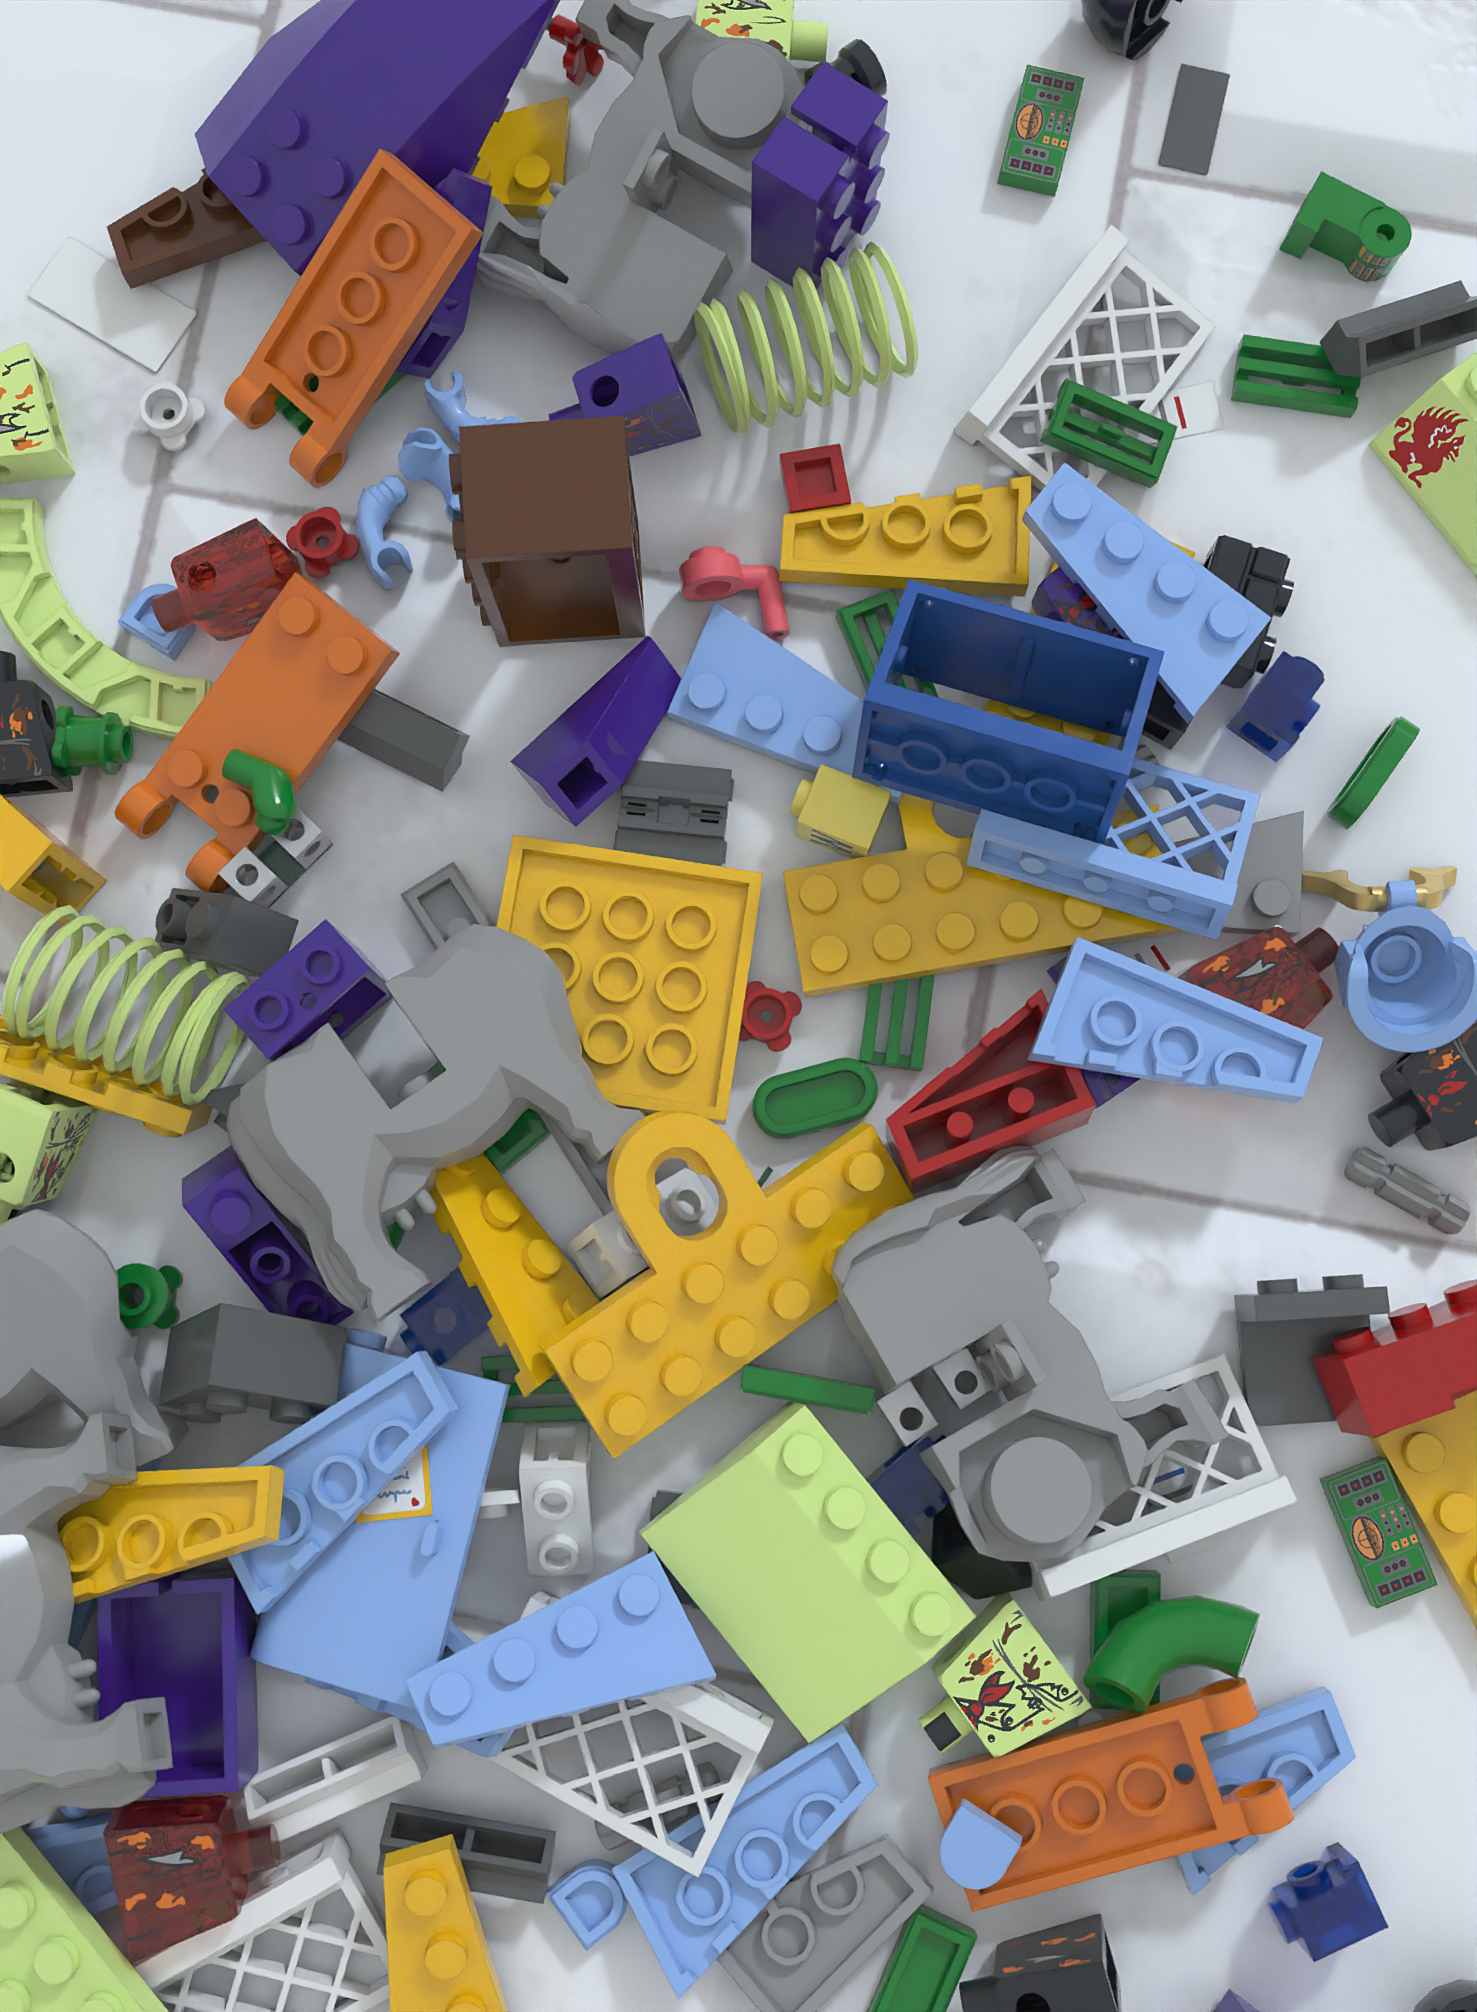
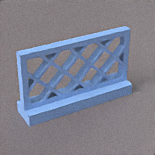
M1134 758L1121 798L1125 799L1138 820L1116 829L1110 826L1104 845L981 809L974 828L967 865L1217 940L1234 902L1238 887L1236 883L1261 794ZM1151 786L1168 790L1177 804L1153 813L1139 794V791ZM1216 804L1240 811L1241 813L1238 823L1216 832L1201 809ZM1186 816L1201 838L1177 848L1162 825ZM1147 832L1162 854L1152 859L1136 855L1127 850L1123 841ZM1233 841L1229 851L1225 844ZM1210 850L1224 870L1222 880L1194 872L1186 860Z

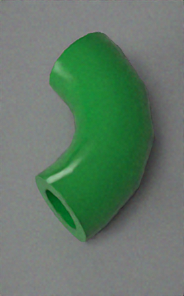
M1198 1595L1153 1601L1115 1625L1090 1661L1083 1678L1084 1684L1093 1694L1105 1702L1126 1711L1142 1713L1148 1709L1154 1691L1162 1679L1178 1668L1201 1666L1218 1670L1238 1679L1251 1647L1260 1619V1613L1241 1605Z

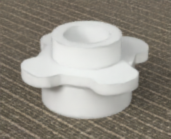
M162 380L149 387L143 393L139 401V408L134 411L132 420L139 432L152 433L161 439L165 449L176 451L186 445V435L192 426L205 419L206 407L199 398L186 397L184 392L174 382ZM173 411L175 415L172 419L167 420L164 418L167 412Z

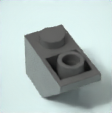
M172 888L169 898L163 902L156 916L155 927L157 935L155 941L159 943L162 951L179 948L190 959L200 962L209 960L217 967L234 972L237 971L248 976L260 977L289 952L299 920L235 895Z

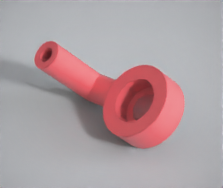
M717 546L703 547L693 551L689 555V559L680 565L679 576L682 594L686 599L697 602H709L730 597L740 590H757L765 635L772 640L785 638L790 634L781 582H779L780 575L775 567L769 565H740V560L737 556L726 553L725 549Z

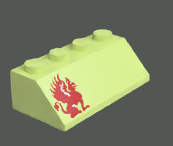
M1476 352L1432 385L1372 439L1369 446L1477 577Z

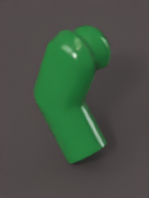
M239 749L231 750L223 763L222 776L251 789L254 809L257 811L255 814V824L261 831L271 835H279L286 832L291 824L290 818L296 814L297 806L290 776L285 770Z

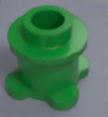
M71 706L58 707L56 712V736L52 746V760L56 767H65L66 774L71 776H79L82 767L101 768L104 774L115 775L120 770L122 763L130 761L133 750L132 732L129 726L122 724L118 713L107 712L103 718L74 715V710Z
M131 1263L116 1270L119 1285L120 1319L126 1328L139 1329L154 1324L159 1329H168L178 1322L180 1311L175 1306L177 1289L183 1284V1275L178 1268L172 1265H165L156 1270L149 1265ZM138 1286L144 1292V1299L140 1306H137L134 1301V1293Z

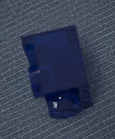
M1283 650L1266 670L1229 721L1226 728L1274 762H1278L1294 746L1300 737L1299 734L1320 708L1321 704L1313 700L1312 697L1325 681L1324 673L1312 661L1300 656L1292 657Z
M459 1267L455 1268L449 1273V1276L400 1314V1317L408 1326L400 1333V1337L410 1352L414 1354L418 1351H427L430 1358H433L440 1367L448 1365L489 1332L490 1329L487 1322L493 1317L478 1286L469 1288ZM443 1307L453 1310L457 1319L454 1329L449 1333L439 1331L434 1323L435 1314Z
M925 1433L907 1447L903 1445L866 1478V1481L912 1538L921 1532L913 1521L920 1513L923 1512L929 1519L950 1503L946 1491L919 1455V1453L947 1438L944 1434L933 1442Z
M1339 1842L1326 1847L1332 1859L1327 1863L1310 1861L1292 1869L1286 1876V1882L1272 1888L1277 1899L1267 1903L1274 1923L1286 1944L1297 1941L1314 1962L1388 1928V1924L1359 1861Z

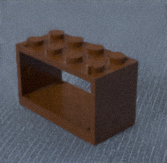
M624 416L460 426V453L449 454L451 488L453 495H459L461 518L452 519L453 545L456 559L462 560L466 584H471L474 605L480 606L482 625L492 626L499 647L646 637L639 524Z

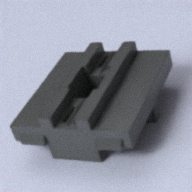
M637 760L620 788V814L618 815V830L615 831L613 850L722 867V864H725L728 842L725 841L728 809L729 802H732L734 779L731 778L732 770ZM668 804L683 805V808L690 809L687 825L660 823V806L668 807Z

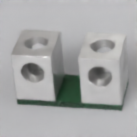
M297 806L296 814L290 818L291 824L289 829L282 834L271 835L275 840L258 857L245 846L218 872L245 900L266 908L271 907L334 845Z
M967 1348L930 1369L955 1408L962 1410L992 1390L984 1380L977 1362ZM962 1371L969 1372L972 1377V1385L965 1392H959L955 1387V1378ZM911 1381L904 1383L887 1394L884 1393L881 1387L875 1390L874 1402L905 1447L939 1425ZM914 1407L919 1415L918 1421L913 1427L904 1428L900 1423V1415L904 1409Z

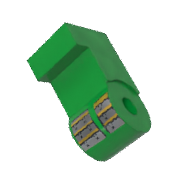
M1321 171L1304 199L1279 249L1301 259L1309 246L1344 263L1348 272L1357 279L1367 282L1378 281L1387 276L1410 245L1412 232L1406 217L1397 210Z

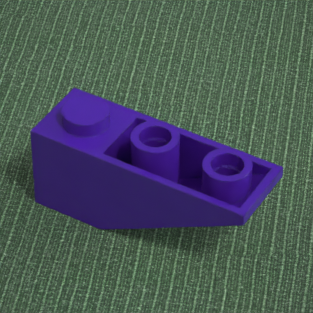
M453 168L448 177L443 179L434 190L484 233L492 186L483 179ZM483 235L396 368V372L427 379L431 378L463 333Z
M647 636L510 762L548 807L577 827L624 783L669 709L680 684L681 677L654 640Z
M232 1145L182 1179L183 1208L268 1312L330 1325H337L354 1313L353 1309L341 1304L328 1291L314 1261L309 1242L301 1230L287 1219L254 1185L234 1152Z

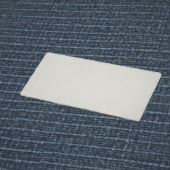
M72 237L66 238L27 293L30 298L154 372L159 370L197 315L196 311L149 283L130 289L119 265Z

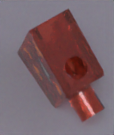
M254 518L175 556L170 566L177 588L153 597L151 604L158 623L166 633H171L195 623L217 641H228L250 634L293 574L297 572L303 575L297 556L257 518Z
M1276 925L1195 964L1177 978L1303 1030L1333 998L1331 990L1319 976V973L1334 963L1339 946L1332 936L1320 927H1317L1294 943L1287 932L1281 926Z
M224 1795L134 1801L126 1806L116 1807L103 1831L130 1962L145 1958L232 1921L240 1915L248 1891L247 1874L276 1868L280 1865V1844L275 1825L272 1823L238 1832L232 1802L229 1797Z

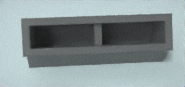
M1460 280L1337 320L1319 343L1336 375L1364 377L1477 339V297L1469 296Z
M374 689L337 740L443 792L462 763V753L470 735Z
M390 1803L380 1841V1857L376 1875L383 1876V1866L387 1853L453 1834L470 1891L544 1904L555 1850L556 1831Z

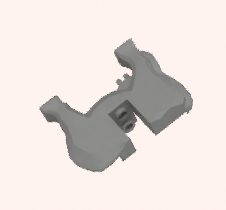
M584 0L575 18L584 38L595 44H600L608 59L622 65L634 79L613 102L594 133L587 172L574 176L565 186L557 182L550 185L549 191L555 197L550 206L543 204L537 210L538 216L543 219L541 229L525 227L517 222L501 201L491 195L475 275L491 290L517 299L544 303L555 316L583 339L611 355L662 333L674 357L675 354L684 353L697 336L694 312L698 304L702 302L709 306L713 297H717L718 292L731 276L733 269L727 253L662 218L656 212L658 209L666 210L673 201L680 184V175L677 174L679 169L751 209L752 161L783 117H786L805 130H808L810 126L791 114V106L804 89V85L793 66L783 54L760 39L720 37L695 24L689 15L669 19L664 15L638 8L632 5L629 0Z
M473 924L448 939L424 962L384 983L390 996L445 1071L436 1078L433 1077L430 1071H427L410 1081L398 1091L397 1096L402 1101L398 1105L390 1109L329 1023H326L305 1042L278 1057L260 1070L241 1087L240 1095L230 1103L228 1108L226 1127L232 1148L254 1185L287 1219L306 1233L314 1261L328 1291L341 1304L357 1312L369 1308L374 1320L377 1322H381L433 1284L423 1269L409 1262L394 1249L386 1226L397 1222L403 1230H411L415 1225V1221L410 1212L417 1206L427 1215L435 1213L437 1205L429 1192L435 1185L438 1170L478 1157L502 1138L522 1113L529 1108L545 1115L556 1123L570 1141L585 1144L588 1153L597 1165L612 1154L622 1135L633 1124L645 1117L640 1110L616 1107L604 1099L598 1089L589 1066L582 1058V1045L572 1016L562 973L546 952L531 942L498 927Z
M1011 1146L998 1150L975 1169L958 1187L926 1195L892 1208L852 1233L837 1250L831 1267L832 1278L838 1288L836 1299L848 1329L871 1363L885 1394L975 1344L981 1354L977 1356L976 1361L984 1380L993 1391L999 1392L1002 1390L1008 1401L1006 1404L919 1453L924 1464L946 1491L959 1524L977 1553L1001 1561L1036 1562L1060 1558L1082 1545L1103 1512L1128 1489L1136 1487L1143 1468L1152 1464L1172 1444L1181 1442L1200 1449L1217 1444L1229 1437L1195 1379L1182 1384L1172 1391L1158 1389L1139 1399L1124 1402L1110 1401L1106 1395L1097 1363L1080 1331L1049 1303L1052 1289L1050 1278L1058 1274L1059 1265L1053 1261L1044 1263L1040 1253L1045 1250V1242L1039 1238L1031 1240L1024 1229L1036 1221L1062 1219L1086 1202L1054 1148L1041 1156L1037 1153L1036 1149L1027 1146Z
M34 1209L0 1225V1431L16 1426L42 1411L60 1397L85 1423L89 1416L103 1411L129 1415L136 1468L175 1450L190 1429L186 1421L180 1418V1415L161 1411L147 1397L140 1370L134 1358L138 1334L131 1336L120 1319L118 1273L106 1251L88 1234L61 1216L40 1209Z
M106 1411L91 1415L80 1436L63 1447L26 1448L0 1446V1834L33 1822L62 1806L84 1809L126 1806L141 1799L154 1786L157 1780L156 1770L173 1768L165 1698H148L127 1702L104 1720H93V1705L99 1701L100 1692L95 1688H91L89 1676L95 1673L97 1664L92 1659L82 1660L80 1653L68 1644L75 1597L69 1560L58 1534V1520L81 1503L101 1498L111 1485H124L138 1481L129 1415Z

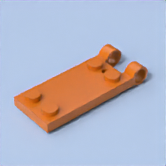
M379 149L242 374L227 390L224 399L226 409L249 429H258L268 423L278 410L273 402L283 394L313 421L307 433L294 446L289 457L290 466L315 488L329 483L340 472L346 461L347 453L345 447L484 233L396 156L383 149ZM317 376L319 387L315 392H312L309 382L310 379Z
M295 572L145 780L134 785L121 798L115 809V818L137 837L146 839L155 834L166 823L172 814L174 806L178 801H181L219 833L215 839L206 843L193 856L186 868L185 876L204 892L222 894L230 885L218 872L245 846L254 852L267 835L255 824V814L257 811L254 809L251 789L222 776V767L226 756L231 750L239 749L282 768L290 776L294 794L296 795L400 655V652L307 577ZM212 785L216 786L219 791V795L213 803L209 802L206 797L207 789Z
M1238 1677V1679L1227 1678L1215 1681L1199 1688L1193 1694L1148 1706V1709L1142 1713L1127 1712L1033 1739L1000 1757L994 1758L988 1752L930 1769L927 1778L944 1829L962 1798H965L1022 1836L1021 1846L1004 1875L997 1883L984 1889L964 1887L971 1911H978L1246 1836L1270 1833L1291 1823L1294 1819V1814L1283 1783L1278 1778H1264L1251 1781L1235 1788L1230 1794L1222 1796L1201 1736L1241 1727L1257 1718L1258 1712L1246 1679ZM1177 1765H1190L1194 1770L1193 1776L1189 1780L1178 1779L1174 1774V1769Z

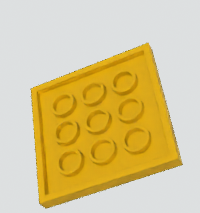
M513 835L496 927L524 938L546 952L561 971L572 1016L582 1045V1058L589 1066L604 1099L618 1108L640 1110L643 1113L650 1114L666 1110H681L702 1116L715 1124H726L763 873Z

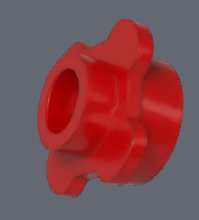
M322 507L317 511L304 515L286 534L288 547L301 554L306 561L305 570L307 574L317 579L327 577L331 567L341 560L355 558L360 549L356 536L346 533L340 524L341 516L339 512L332 507ZM319 539H328V544L325 547H319L317 545Z
M760 981L747 983L738 1040L745 1042L753 1039L765 1043L772 1052H781L787 1049L791 1044L789 1029L792 1019L802 1009L799 996L791 991L782 994L775 989L766 988ZM763 1011L772 1013L773 1018L770 1022H763L761 1020L760 1014Z

